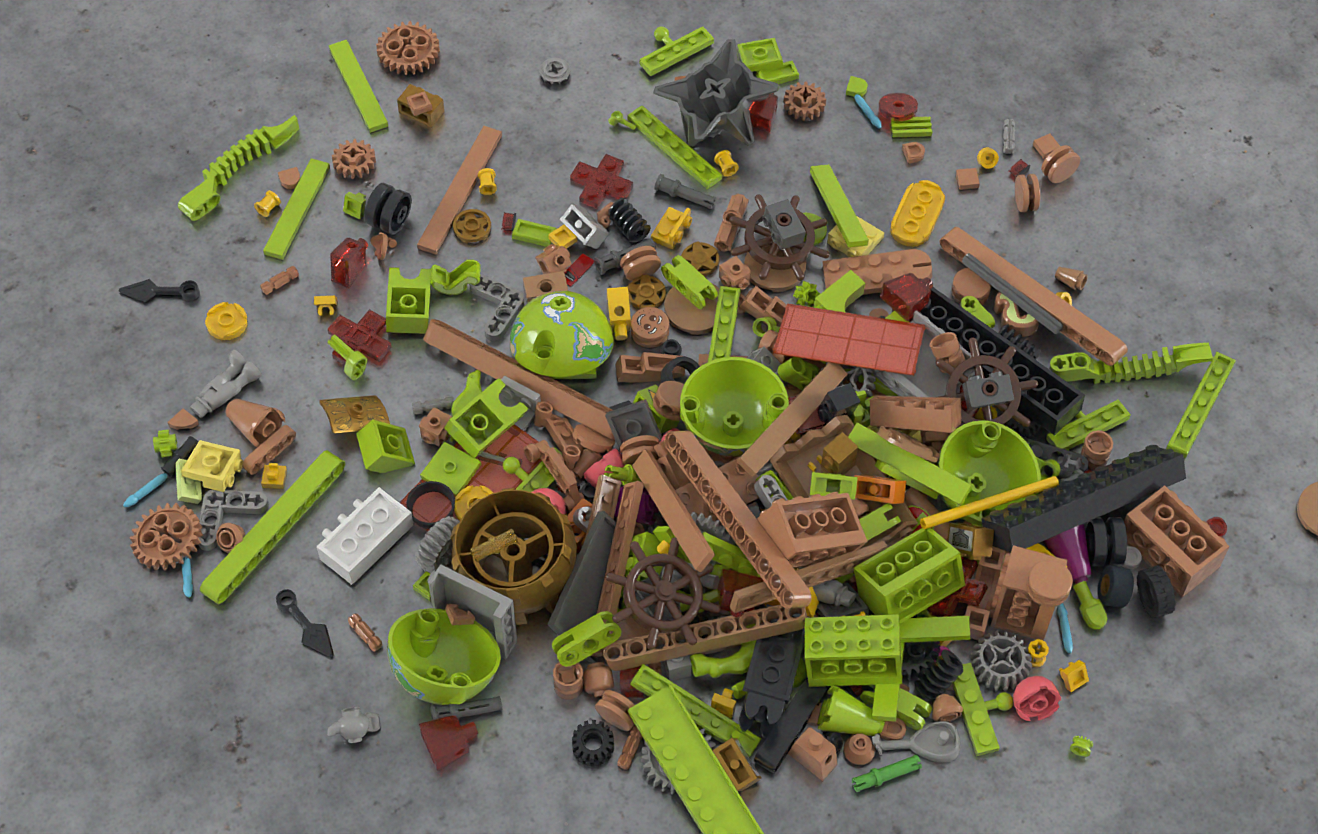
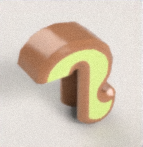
M1001 292L996 295L994 312L996 314L1002 313L1000 320L1001 328L1008 324V332L1012 329L1016 330L1014 337L1018 334H1022V337L1034 334L1038 329L1039 321L1030 314L1020 316L1017 304Z

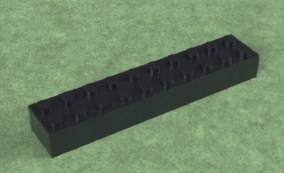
M919 278L893 301L892 312L896 310L907 321L911 322L913 321L914 312L917 310L945 333H954L961 347L971 353L969 347L970 338L977 340L980 356L986 355L1001 359L1010 346L1015 347L1016 353L1008 365L1017 375L1019 382L1036 380L1038 382L1036 388L1021 391L1018 409L1054 436L1082 410L1085 398L1082 392L923 279ZM982 366L984 378H988L994 368Z
M1158 445L1146 446L1142 451L1132 452L1128 457L1113 460L1111 464L1099 466L1090 473L1080 474L1078 478L1071 481H1063L1057 487L1043 490V493L1028 496L1024 501L1009 504L1005 509L992 511L990 515L981 518L982 526L994 529L992 546L1011 553L1013 545L1026 549L1155 493L1163 486L1168 487L1186 479L1183 454L1174 452L1172 449L1160 448Z

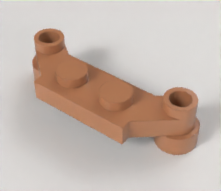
M538 402L534 411L536 415L534 424L538 427H546L562 452L565 465L572 471L584 447L580 444L581 441L578 438L576 441L574 440L572 435L574 429L567 418H561L552 414L553 406L550 403Z
M546 440L525 446L523 451L527 460L532 463L541 459L566 495L563 500L566 506L565 515L568 516L582 498L585 499L584 495L578 491L575 474L567 468L562 455L556 452L554 447L550 448Z

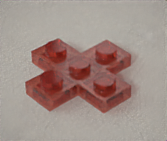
M605 154L597 168L579 161L570 175L571 181L586 186L579 196V202L598 209L606 194L618 199L627 198L633 188V181L618 176L624 166V160Z
M370 309L357 324L339 315L327 329L328 334L339 337L354 352L360 351L378 362L392 348L391 342L378 336V333L386 325V318ZM334 350L332 357L345 365L346 360Z
M961 557L965 586L928 607L927 611L930 615L950 617L959 601L979 606L988 586L985 582L971 579L978 567L976 560Z

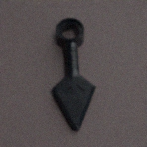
M150 279L121 287L118 290L122 294L147 302L155 295H181L185 301H194L200 295L197 283L192 280L183 282L180 287L156 286ZM187 288L195 289L191 294L184 293Z
M284 589L280 591L276 596L277 606L283 612H290L304 628L301 643L329 657H333L334 652L327 626L325 624L310 623L297 607V598L292 590ZM285 596L293 598L292 603L289 605H282L280 601Z

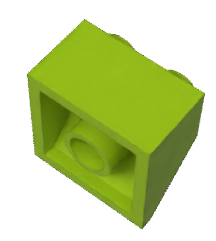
M372 419L356 433L366 470L386 473L415 464L405 428Z

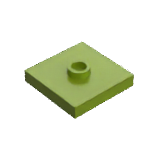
M775 38L737 44L741 62L751 72L783 66V59Z
M444 442L422 471L420 477L426 482L437 481L445 484L451 489L454 497H456L479 469L481 461Z

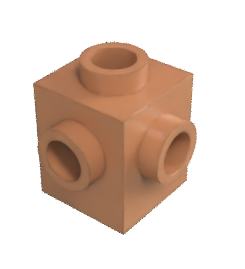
M554 244L543 249L544 252L535 257L543 274L567 271L566 267L572 264L569 259V251L563 246Z
M737 256L719 265V278L723 286L741 288L740 291L750 285L751 270Z
M433 407L427 417H423L420 421L421 438L428 444H435L440 447L443 441H447L450 437V434L444 427L452 416Z

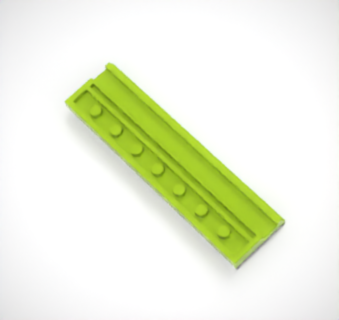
M671 684L628 709V714L702 834H764Z

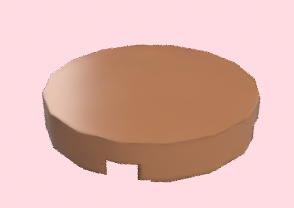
M583 424L576 425L572 433L575 441L578 438L584 448L594 452L604 453L605 450L610 452L615 444L614 439H610Z

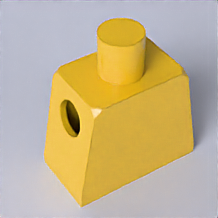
M628 287L607 288L608 321L612 333H615L616 340L627 339V332L631 328Z

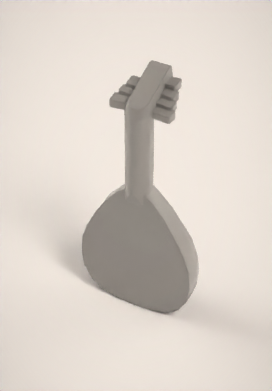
M947 721L930 723L915 732L910 739L881 741L878 734L872 737L873 745L878 751L879 756H882V750L911 749L912 752L923 758L938 763H946L955 760L960 752L958 731L951 722Z

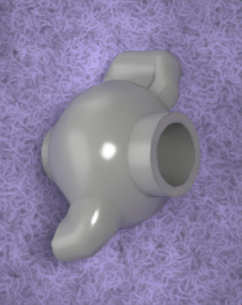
M360 707L342 709V717L328 727L327 735L333 736L339 733L345 739H348L349 743L360 742L367 731L375 732L380 729L379 715L370 712L361 714Z

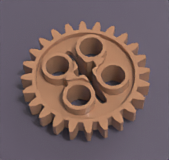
M409 21L408 25L401 22L399 27L394 24V29L387 27V33L382 32V37H378V43H376L377 56L380 63H383L385 68L389 67L391 72L397 69V74L404 71L405 75H407L408 71H411L414 75L417 69L420 72H423L422 67L429 69V63L435 64L434 58H438V53L440 52L439 39H437L436 33H432V28L427 29L425 24L419 27V22L415 25H412L411 21Z
M166 503L165 509L158 505L155 512L149 509V516L142 515L143 522L136 521L139 528L132 529L134 536L130 537L132 541L130 547L133 550V554L141 564H145L147 568L153 566L155 570H158L160 565L166 570L169 564L175 568L178 561L184 564V557L191 558L190 551L197 552L194 545L201 544L198 537L203 536L200 530L202 525L197 515L194 514L192 509L188 510L185 505L180 508L177 503L172 508L169 503Z

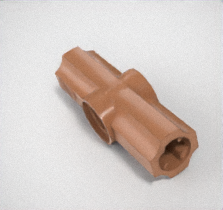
M738 193L732 195L727 210L723 214V220L714 241V246L719 251H731L736 235L740 232V227L731 224L729 219L731 216L743 219L749 203V199L745 198L744 195Z

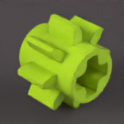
M803 281L801 286H796L793 295L797 299L796 304L810 308L815 298L820 295L816 290L817 285Z
M169 429L158 431V436L153 437L155 453L160 452L162 457L172 456L173 450L178 449L176 434H170Z

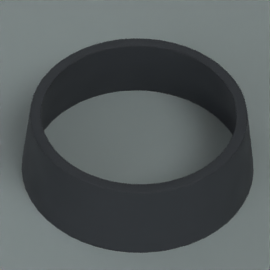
M423 482L413 488L408 495L406 507L411 511L413 521L424 529H430L436 522H422L413 516V505L423 494L438 492L445 495L452 504V508L446 517H453L455 508L454 494L448 486L441 482Z

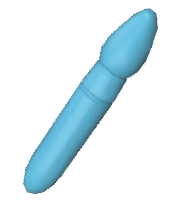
M856 94L854 97L856 103L871 120L872 125L881 129L880 119L876 117L865 100Z
M163 473L155 477L135 494L130 495L124 502L123 507L135 505L138 500L161 485L168 475Z
M184 557V564H182L183 592L190 598L193 591L191 562L189 558Z
M1062 603L1057 606V615L1059 616L1064 648L1067 653H1071L1073 643L1067 618L1068 612Z

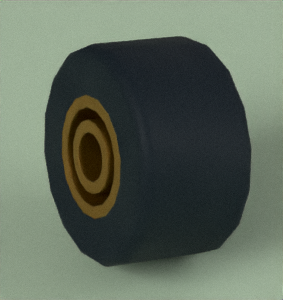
M1111 565L1104 568L1098 583V599H1100L1103 605L1124 608L1128 605L1134 589V577L1131 570Z

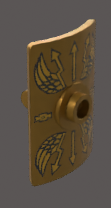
M376 395L319 400V404L327 414L332 433L334 434L360 431L372 419L390 424L386 409Z

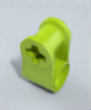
M965 296L962 298L960 303L962 308L990 328L995 327L993 316L975 297Z
M792 357L778 366L779 377L800 390H803L819 373V368L816 365L810 364L800 357Z

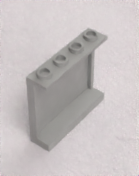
M916 310L913 321L907 326L925 328L914 376L873 369V375L898 396L946 395V385L950 375L940 372V369L936 366V357H934L929 344L933 338L945 332ZM960 345L965 360L971 358V353ZM974 367L967 369L963 374L968 378L974 376ZM959 381L957 383V388H959L962 385V383H960Z
M440 564L438 569L432 571L428 578L432 607L435 609H446L447 604L459 605V609L466 612L470 611L474 615L475 621L485 627L496 639L500 655L506 659L517 643L513 600Z

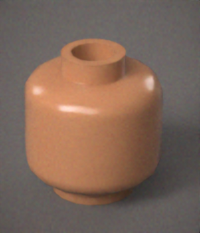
M604 662L587 665V669L583 671L585 691L589 694H594L595 698L603 697L606 690L614 688L612 670L605 666Z

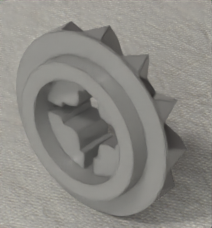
M560 58L547 59L540 65V77H543L545 82L550 81L551 84L558 82L560 84L562 80L567 81L570 75V65ZM552 68H554V70L558 72V74L552 72Z

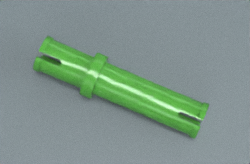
M915 754L912 757L879 769L872 768L866 774L853 777L852 783H855L853 787L856 792H860L874 785L877 787L881 786L882 782L921 769L922 764H918L921 761L918 755Z

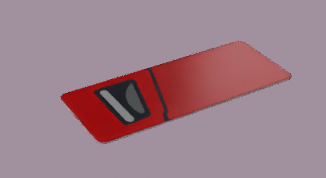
M581 254L564 272L567 285L572 286L594 264V260L585 254Z

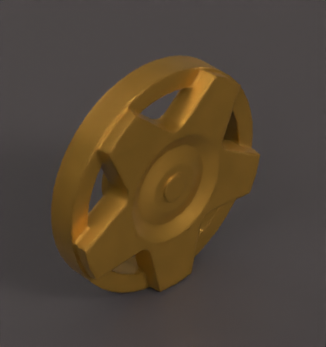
M464 210L455 217L453 230L455 235L465 243L478 242L488 237L491 231V220L481 210ZM465 216L464 221H459L462 217Z
M699 241L693 242L681 254L703 276L712 274L718 268L719 254L717 249L710 244ZM713 257H716L715 263L712 261Z
M642 275L634 279L628 285L629 302L639 310L645 307L658 308L666 298L664 283L658 278L649 275ZM663 292L662 297L659 298L658 294ZM631 294L636 296L635 300L632 299ZM646 302H649V303L652 304V305H643V304H645Z

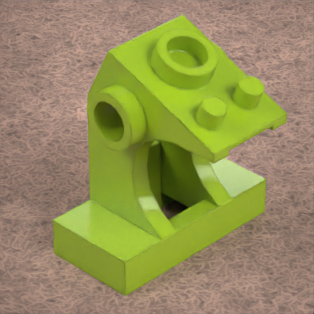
M812 472L810 495L820 494L821 496H826L832 492H838V494L848 493L850 499L855 500L858 477Z

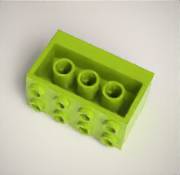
M921 528L854 567L860 598L875 615H899V624L965 586L960 552L932 528Z
M899 615L805 618V663L809 687L902 684Z

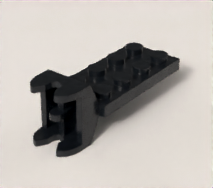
M794 614L792 618H797L801 614ZM772 619L769 623H775L778 619ZM805 627L801 630L756 640L743 691L747 692L739 716V726L743 732L751 728L752 722L756 720L761 723L760 732L762 738H767L780 719L784 705L788 704L805 642Z

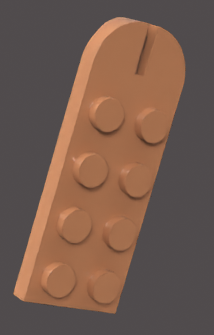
M918 249L822 261L826 289L850 270L866 283L864 294L908 289L919 278L927 283L932 278L931 259L925 252Z

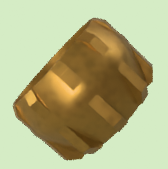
M514 488L502 489V491L492 493L482 499L479 498L470 504L468 511L464 514L460 523L453 527L451 533L453 543L451 562L454 571L512 599L516 625L528 624V614L543 608L553 613L559 600V595L574 569L577 546L567 515L562 514L551 503L548 496L540 492L531 493L525 490H515ZM490 553L502 559L509 578L508 582L496 580L483 570L484 563ZM548 553L544 565L537 573L531 576L533 573L531 562Z

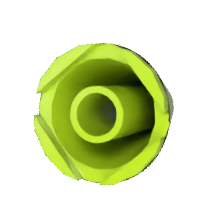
M832 685L827 693L831 696L822 703L817 723L820 725L817 729L855 735L864 734L872 737L882 732L885 721L873 720L872 708L837 686Z

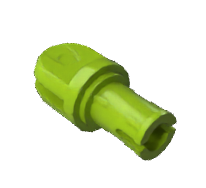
M627 464L623 468L607 465L605 471L613 472L604 473L605 476L619 480L623 485L635 481L642 482L636 478L637 473L631 464Z
M1086 581L1074 585L1073 589L1082 604L1079 610L1086 624L1094 630L1103 628L1108 618L1100 599L1093 597Z

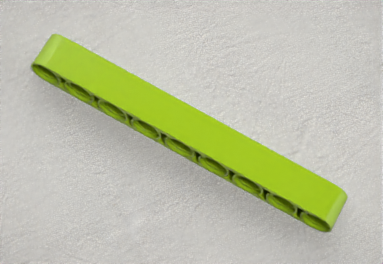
M328 450L323 451L243 537L242 542L238 543L206 577L200 586V592L217 604L223 603L337 479L345 468V461Z

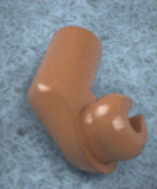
M613 202L607 204L597 213V221L604 228H608L611 223L608 214L611 206L614 204Z

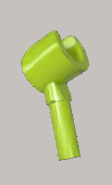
M614 111L608 119V122L613 126L621 123L633 130L636 128V125L623 118V114L620 111Z

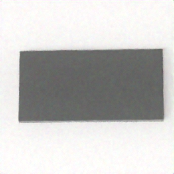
M605 511L597 512L576 559L574 569L548 622V626L558 635L597 614L616 522ZM622 598L619 599L618 608L621 605ZM589 656L585 659L589 663H594L598 657Z

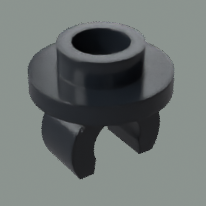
M827 731L822 733L823 737L836 747L837 754L843 746L840 733H830Z

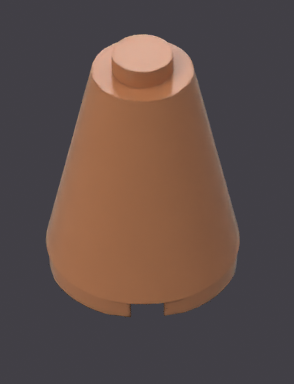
M240 399L232 400L226 407V416L255 447H259L280 429L282 421L285 422L284 414L273 407Z

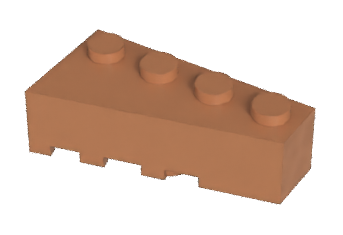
M875 395L870 399V425L877 426L878 429L880 426H885L886 429L893 427L900 430L915 429L952 433L961 425V398Z

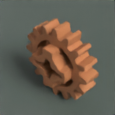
M806 81L804 85L797 82L796 87L790 85V90L785 91L784 109L789 110V115L795 114V119L801 116L802 120H805L806 117L813 120V115L819 117L820 112H824L826 106L825 92H821V87L814 88L815 83L809 86Z
M356 139L353 140V143L346 140L345 145L339 143V149H334V155H332L333 168L337 169L338 174L343 173L344 178L348 175H351L352 179L355 178V175L362 178V173L369 174V169H374V163H376L375 151L371 149L370 144L365 145L364 140H361L359 143H357Z

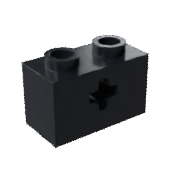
M851 383L827 392L817 409L819 419L825 425L836 416L848 415L851 418L861 401Z

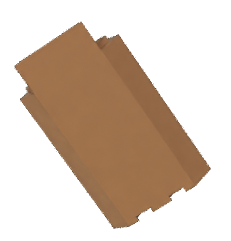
M848 415L836 416L822 429L809 430L795 443L783 444L769 459L793 498L798 496L809 498L812 496L810 495L812 471L807 465L811 461L817 467L815 472H823L817 456L820 455L822 457L823 448L842 432L847 437L850 435L854 424ZM859 449L856 465L844 474L853 477L854 475H871L888 478L885 473L874 466L877 459ZM861 499L869 505V513L887 504ZM905 502L892 504L893 508L884 513L888 521L899 516L901 522L871 538L861 548L882 541L890 547L913 532L912 528L918 522Z

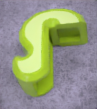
M468 259L450 273L446 269L434 264L431 267L430 274L431 286L438 292L447 295L463 293L467 289V284L475 286L480 282L481 264L476 260Z

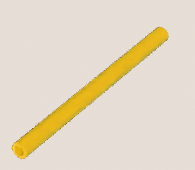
M1056 476L1046 478L921 518L920 524L923 529L931 528L1042 492L1047 488L1059 486V481Z

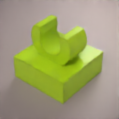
M351 192L345 194L343 212L358 219L364 217L366 195L360 192L357 194Z

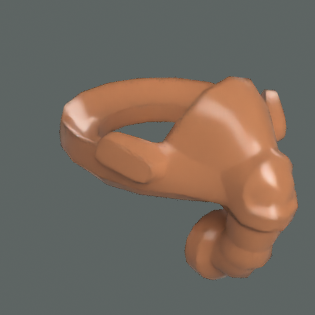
M383 232L373 236L370 240L371 244L376 248L375 256L381 261L386 256L387 246L389 245V247L394 248L397 245L396 240L387 237Z

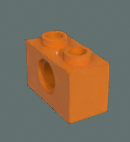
M854 475V477H858L855 498L891 504L904 503L905 480L871 475Z

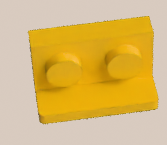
M668 207L651 234L652 240L655 243L673 249L676 243L681 242L685 228L688 229L692 223L691 209L686 208L683 213Z

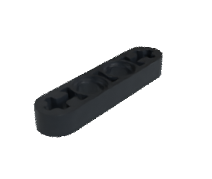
M1022 437L1025 441L1030 442V448L1034 445H1039L1042 448L1043 453L1038 458L1043 461L1052 459L1054 452H1061L1064 456L1063 462L1059 464L1062 470L1072 473L1077 470L1075 464L1068 463V467L1064 466L1068 461V454L1072 455L1070 459L1074 461L1082 458V463L1085 464L1084 467L1079 468L1082 472H1085L1089 467L1088 458L1083 454Z

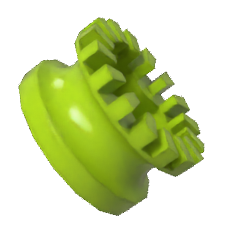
M1079 735L1073 737V744H1071L1070 750L1079 756H1090L1093 741H1090L1087 737L1083 739V736L1080 738Z

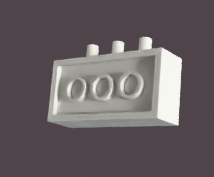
M380 487L364 502L356 499L353 506L357 509L348 517L345 514H340L337 520L341 524L333 531H330L328 528L324 529L322 536L326 539L317 546L320 560L351 585L413 526L411 511Z

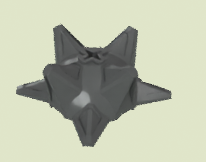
M727 39L711 61L704 63L700 69L694 73H689L683 79L655 86L653 94L678 103L687 145L694 147L712 129L722 128L749 146L754 143L749 113L752 102L766 100L769 94L778 91L779 84L754 77L751 70L738 60L735 39Z

